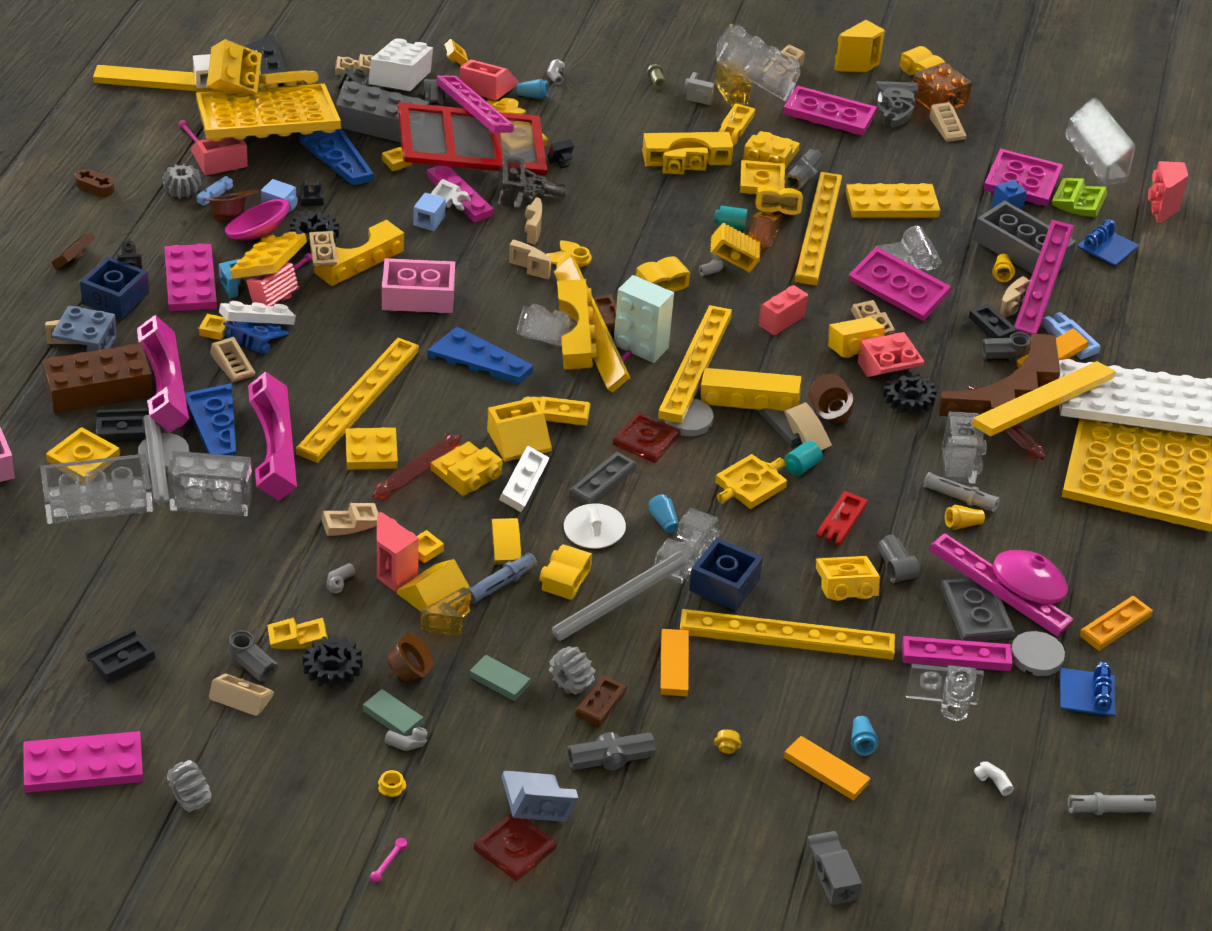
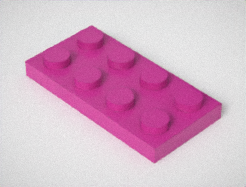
M796 86L784 105L783 114L815 124L819 123L830 126L833 129L848 131L855 135H864L876 114L877 107Z
M211 244L164 246L169 312L217 309Z
M875 247L849 274L850 282L923 322L951 293V286L878 247Z
M140 731L24 742L25 793L143 782Z

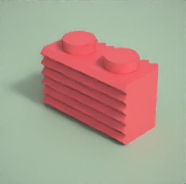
M285 263L276 273L253 276L246 280L252 302L274 306L280 300L291 298V293L299 288L293 264Z
M793 285L778 295L773 296L761 305L759 326L772 335H777L780 331L793 326V324L805 318L808 294Z

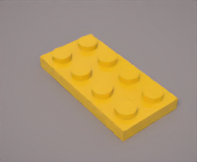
M846 184L845 192L852 218H939L940 207L932 184Z
M288 232L280 237H275L273 234L262 237L261 241L253 245L254 248L246 252L245 256L238 260L237 264L230 269L232 279L276 273L307 242L305 233L296 234V232Z

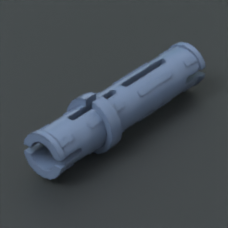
M528 552L514 562L505 563L499 571L465 590L467 599L472 604H476L506 584L518 581L521 575L537 567L536 558Z

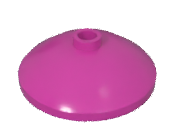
M273 199L260 203L235 217L227 225L225 232L231 239L252 241L261 239L266 235H272V232L281 225L287 216L290 206L285 199Z
M1008 550L998 554L994 560L993 570L997 578L1014 593L1031 601L1044 604L1058 603L1065 598L1068 591L1065 577L1044 556L1031 551Z

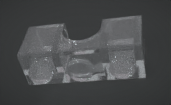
M692 507L689 508L679 522L677 541L667 538L656 553L655 565L678 551H682L688 559L686 566L667 576V578L683 583L687 576L691 575V569L715 538L719 537L720 530L717 529L718 518Z

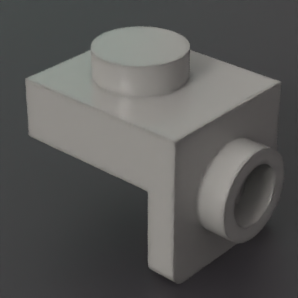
M693 72L690 79L687 78L685 81L684 91H687L686 100L711 105L714 83L698 80V73Z

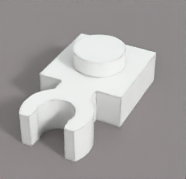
M444 179L438 183L431 193L432 195L446 198L445 207L447 208L454 204L458 210H464L465 208L461 201H471L467 192L461 191L459 186Z

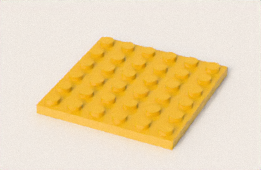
M325 83L258 88L256 94H228L220 91L196 92V100L206 139H211L212 141H221L225 137L245 139L246 136L252 135L258 138L268 137L269 134L289 136L293 132L312 134L313 131L321 130L324 133H332L336 129H341V120Z
M1079 418L1061 497L1212 532V436Z

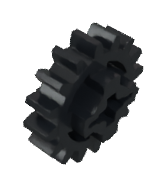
M308 211L307 215L300 213V218L293 217V222H290V232H296V234L305 233L307 242L304 245H308V249H311L309 232L333 231L334 243L336 238H339V222H336V217L329 218V213L322 215L321 211L313 213Z
M900 372L898 377L892 375L890 380H886L883 397H886V403H892V409L898 407L900 413L907 410L910 415L913 414V411L922 414L923 409L929 411L930 406H934L937 390L934 389V383H928L929 378L922 379L920 374L912 376L911 372H908L905 376Z
M333 635L332 640H327L323 636L320 643L315 640L312 641V647H306L305 654L302 656L304 674H309L310 681L318 679V686L328 683L329 688H332L334 683H338L339 686L343 687L345 680L351 683L354 682V676H360V668H363L362 650L356 649L355 642L348 644L346 637L341 641L337 640L336 635Z

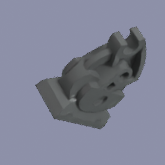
M876 82L873 99L877 102V107L883 114V123L891 120L890 126L896 127L905 124L913 117L918 83Z

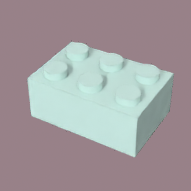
M632 275L618 289L614 331L615 346L625 351L631 350L632 354L655 363L669 348L674 292Z

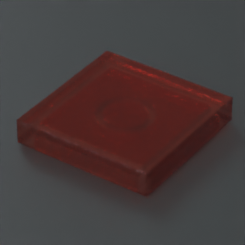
M637 412L613 437L612 445L656 463L679 438L680 429Z
M512 812L474 842V850L516 882L557 848V842L528 820L513 818Z

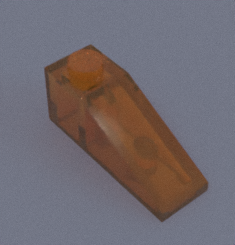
M759 211L752 216L748 236L752 237L753 240L756 239V242L760 241V250H765L766 247L772 246L784 214Z

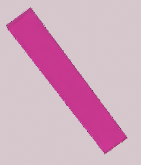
M437 76L436 84L493 133H513L514 125L457 76Z
M1052 220L1014 325L1017 332L1026 333L1030 338L1032 334L1038 333L1074 225Z
M946 533L931 544L930 552L1058 637L1071 625L1073 618L1054 605L1031 601L1011 591L997 578L991 563Z

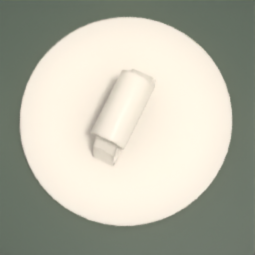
M586 504L577 507L567 515L564 521L566 536L576 545L590 549L605 548L615 544L622 538L626 529V523L621 513L603 504Z

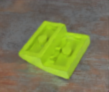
M1063 178L1052 199V205L1080 216L1097 217L1107 196V188L1085 186L1084 179Z

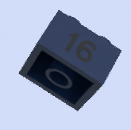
M107 256L80 281L82 304L99 311L115 314V317L123 319L149 294L148 272Z
M716 537L692 567L689 591L736 611L759 582L763 557Z

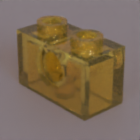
M727 59L726 61L717 62L715 84L728 105L733 106L735 103L748 104L751 81L738 60Z

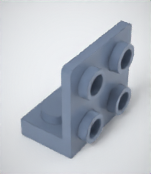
M68 306L52 333V339L87 345V352L111 348L117 337L115 314L77 306Z
M503 771L501 775L513 818L566 822L579 799L575 789L559 788L556 777L552 774Z

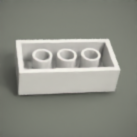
M394 39V41H391L371 58L369 84L411 91L431 72L433 47H428L423 42L410 44L404 39Z

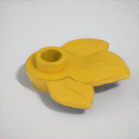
M503 98L500 101H486L498 112L526 113L524 109L518 108L519 102L512 98Z
M562 240L560 241L561 251L546 254L551 258V263L557 265V268L570 257L576 261L578 267L590 264L592 258L587 248Z

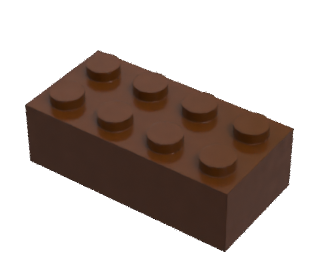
M141 343L43 359L45 384L54 413L153 397L151 371Z

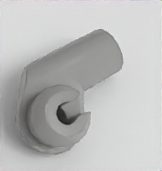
M559 59L551 61L547 70L548 77L555 85L562 84L564 80L560 73L563 72L561 67L565 68V64Z
M711 253L712 260L710 263L699 266L700 275L706 276L720 272L723 269L725 260Z
M348 563L329 572L326 583L327 589L332 593L341 592L344 580L356 574L354 566Z
M416 727L413 729L412 735L404 736L389 730L385 736L384 743L403 751H409L423 747L427 742L428 732L424 728Z

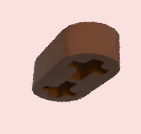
M81 169L75 173L76 186L81 190L101 197L111 196L115 192L114 180L107 175L90 169Z

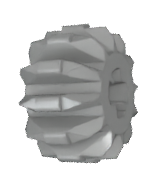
M175 164L174 168L168 167L167 171L163 173L165 193L170 194L171 197L177 196L179 199L182 197L189 198L190 195H197V191L200 190L201 186L199 170L194 169L193 165L185 166V164L182 166Z
M568 646L563 648L549 661L551 665L549 671L554 676L552 680L558 683L559 689L564 688L567 694L573 693L576 695L581 693L595 680L593 674L596 671L591 666L592 661L588 660L586 652L581 653L578 647L571 648Z
M187 760L176 764L174 768L168 770L167 780L172 789V794H174L177 802L180 803L183 809L191 812L204 807V804L210 802V787L196 763Z

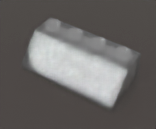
M731 23L716 43V61L782 100L788 101L801 74L800 64L795 58H788L778 48L766 45L758 36L753 37L743 27L739 25L734 26Z
M1093 98L1070 118L1068 128L1066 129V138L1104 185L1126 182L1136 146L1099 100Z

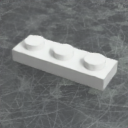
M231 301L230 304L221 303L219 313L227 321L294 325L296 317L283 304L266 306L262 303L254 302L252 305H244L241 302Z
M527 446L499 500L521 512L549 457Z

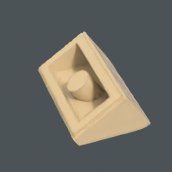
M225 673L212 680L209 699L258 716L272 698L274 691Z

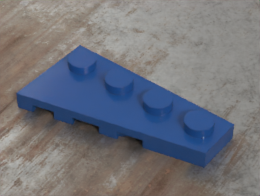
M455 327L427 350L428 358L436 359L441 357L446 359L448 364L456 366L457 363L469 366L471 371L490 372L491 377L518 385L533 373L534 365L459 327Z
M232 383L185 393L187 409L211 464L236 459Z

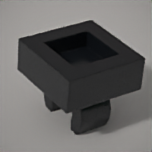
M568 139L552 143L547 155L549 162H558L561 168L569 167L568 161L572 160L571 154L574 148L572 140Z
M304 180L303 185H300L301 206H323V185L320 184L319 180H316V185H308L307 180Z

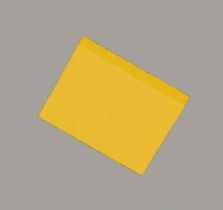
M455 559L433 565L397 589V594L432 621H435L466 600L465 590L470 587Z

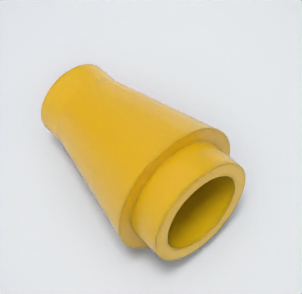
M1004 253L998 255L992 269L994 278L1000 282H1008L1015 275V268L1010 257Z
M953 505L948 507L945 512V523L947 527L953 530L983 525L985 521L983 510Z

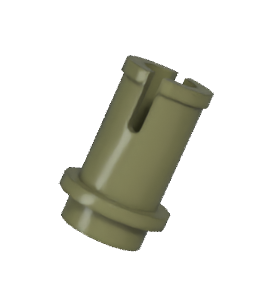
M657 64L650 65L647 70V76L652 80L655 89H663L667 82L663 76L662 67Z

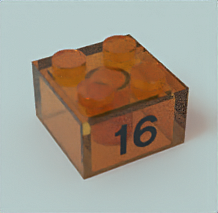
M946 62L913 74L912 83H918L916 99L931 110L934 104L949 102L953 108H957L969 103L972 82Z

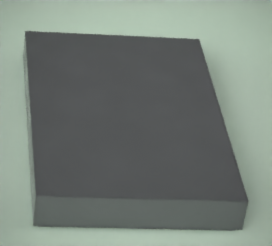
M970 578L941 580L940 588L961 641L979 642L1014 637L1015 631L999 597Z

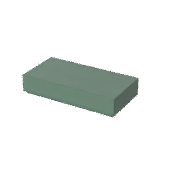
M487 655L470 670L469 676L513 701L517 700L530 686L531 678Z
M383 689L363 704V711L401 735L409 736L413 729L423 724V716Z

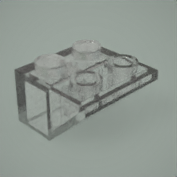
M532 304L531 307L523 306L516 334L562 347L561 336L571 332L577 326V323L572 321V316H569L568 313L558 310L550 313L551 311L545 309V307Z

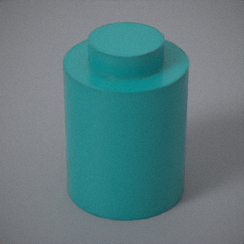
M721 206L720 210H715L714 223H718V228L722 223L733 227V229L745 231L748 209Z
M808 440L789 452L784 457L786 470L795 476H800L822 460L823 455L820 447L815 442Z

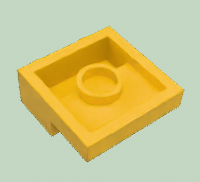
M760 131L757 136L752 135L745 144L743 160L784 163L786 169L799 151L800 143L788 138L772 135L769 132Z
M468 441L432 461L430 470L464 497L502 475V459L487 447L480 450Z
M867 556L816 559V570L822 578L821 588L827 598L839 601L847 597L868 599L872 596H879L880 576Z

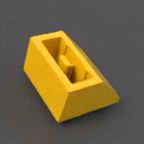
M864 20L839 34L834 70L868 72L879 66L885 30Z
M226 39L212 46L207 87L228 94H256L258 91L262 53Z
M535 397L488 408L487 431L505 462L520 459L527 446L540 453L552 451L545 416Z

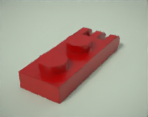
M844 491L818 529L816 537L822 539L825 533H828L826 541L832 542L834 537H837L835 544L841 546L866 509L868 500Z

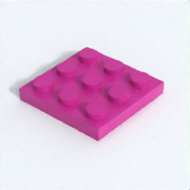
M1000 148L985 181L983 190L994 194L996 185L1015 180L1027 191L1025 201L1035 205L1047 206L1062 172L1063 164Z

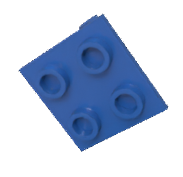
M1108 219L1094 229L1092 234L1087 235L1085 240L1077 245V247L1088 254L1104 260L1108 264L1116 266L1139 245L1114 233L1116 223Z
M238 321L223 323V325L228 326L225 331L227 339L234 337L241 346H246L248 349L251 348V350L260 354L268 353L270 350L268 341L270 339L289 334V332L282 330L280 325L273 323Z
M1101 662L1096 666L1094 672L1060 668V709L1115 716V675H1111V667L1106 662Z

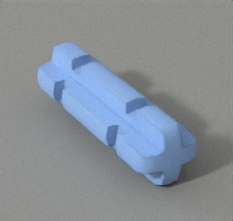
M224 176L197 194V203L206 206L210 202L205 201L204 198L222 195L233 187V180Z

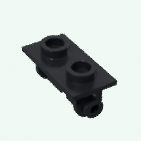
M130 240L124 241L121 246L122 255H117V260L143 269L141 254H136L135 243Z

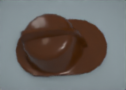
M258 190L242 191L226 196L207 197L204 200L210 202L215 221H232L244 212L246 197L257 193Z
M826 374L818 377L809 388L808 396L810 402L823 419L831 423L844 422L847 424L848 418L854 409V398L844 380L837 375Z
M411 633L403 635L387 656L388 664L392 669L389 677L397 676L406 683L419 677L424 678L433 667V657L429 648L418 636Z

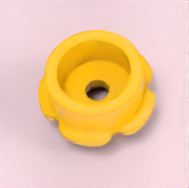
M721 730L718 732L717 738L714 739V744L719 748L720 752L732 754L741 747L740 735L733 730Z
M386 771L378 781L379 792L388 797H397L406 789V782L398 771Z

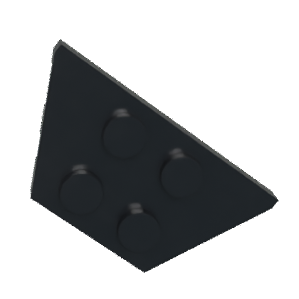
M274 34L244 45L246 48L262 53L261 74L287 72Z

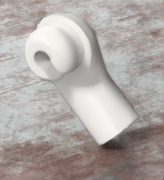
M981 762V765L974 769L976 776L981 781L990 777L1003 796L1013 792L1014 787L1005 772L993 764Z

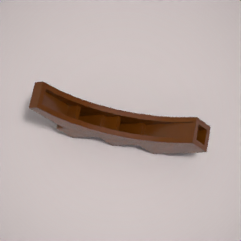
M1032 334L1026 360L1009 377L995 384L966 391H942L938 409L939 416L974 418L1059 379L1060 365L1056 335Z

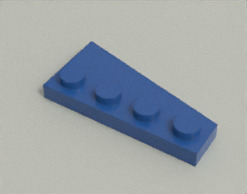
M342 128L336 129L332 133H324L321 130L314 131L312 134L299 135V142L351 185H361L373 181V172Z

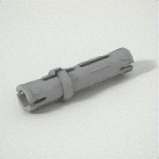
M931 472L927 473L923 483L924 488L967 502V505L971 507L975 505L994 513L999 504V497L984 493L978 487L973 486L971 488Z
M1095 792L1094 795H1069L1068 807H1072L1069 808L1070 813L1088 812L1094 813V815H1102V813L1107 812L1154 813L1156 801H1151L1155 799V796L1152 794L1103 795L1100 792Z

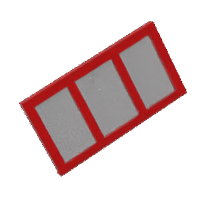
M399 102L397 105L403 162L535 175L547 174L548 169L540 116L499 112L514 125L513 133H493L464 108Z

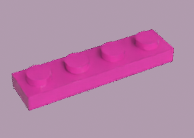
M436 166L427 169V177L436 186L444 179L459 186L461 191L468 193L471 201H461L465 208L462 211L474 223L493 216L494 209L449 166Z
M903 636V663L1011 671L1012 668L1011 644Z

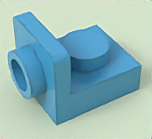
M240 259L219 264L220 284L229 299L238 297V287L241 286L240 280L243 279H232L230 269Z

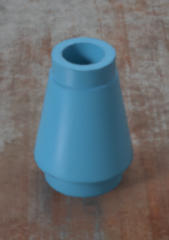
M537 79L517 83L518 96L540 100L548 97V81Z
M664 494L652 498L648 504L650 514L666 533L675 532L679 528V523L672 500Z
M858 716L853 720L851 747L857 754L867 756L876 750L879 740L869 719L865 716Z

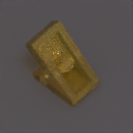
M463 587L422 609L421 630L428 633L462 635V617L470 612L471 593Z

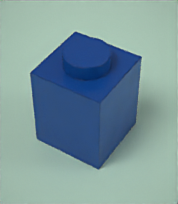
M1015 180L998 184L995 188L992 207L994 208L1003 201H1007L1023 211L1027 191Z

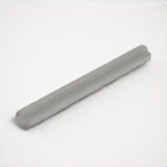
M149 415L144 416L153 500L155 503H158V506H163L164 503H168L169 495L160 425Z

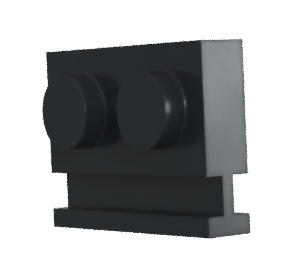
M148 408L97 410L96 435L108 442L146 439L144 416L148 415Z
M134 628L86 651V660L88 662L91 661L93 667L106 682L155 659L154 649L140 635L136 634Z

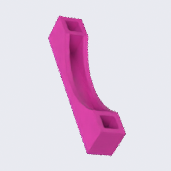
M154 315L137 328L138 340L142 344L156 380V395L147 401L149 416L167 432L171 433L175 429L182 427L189 420L175 332Z
M264 372L248 386L249 402L262 424L267 442L265 461L255 469L256 487L280 501L287 494H291L297 487L288 390L285 384Z

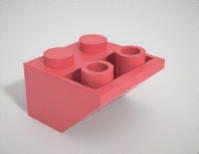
M469 60L460 67V80L479 96L486 97L488 100H498L518 83V80L512 73L502 67L475 60Z
M225 137L221 141L206 139L197 141L191 147V152L204 175H215L220 172L248 167L247 145L244 139H234L233 137Z
M1159 161L1157 170L1153 171V186L1148 190V200L1152 203L1151 211L1152 214H1155L1157 223L1164 222L1180 210L1189 176L1186 165L1183 162Z
M905 332L861 340L858 364L867 377L924 365L925 361Z
M380 512L377 514V579L396 592L397 589L418 576L419 538L413 532H409L399 525L394 519Z

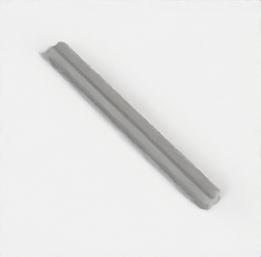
M678 551L552 628L553 635L557 640L561 641L686 566L688 563L686 555L682 551Z

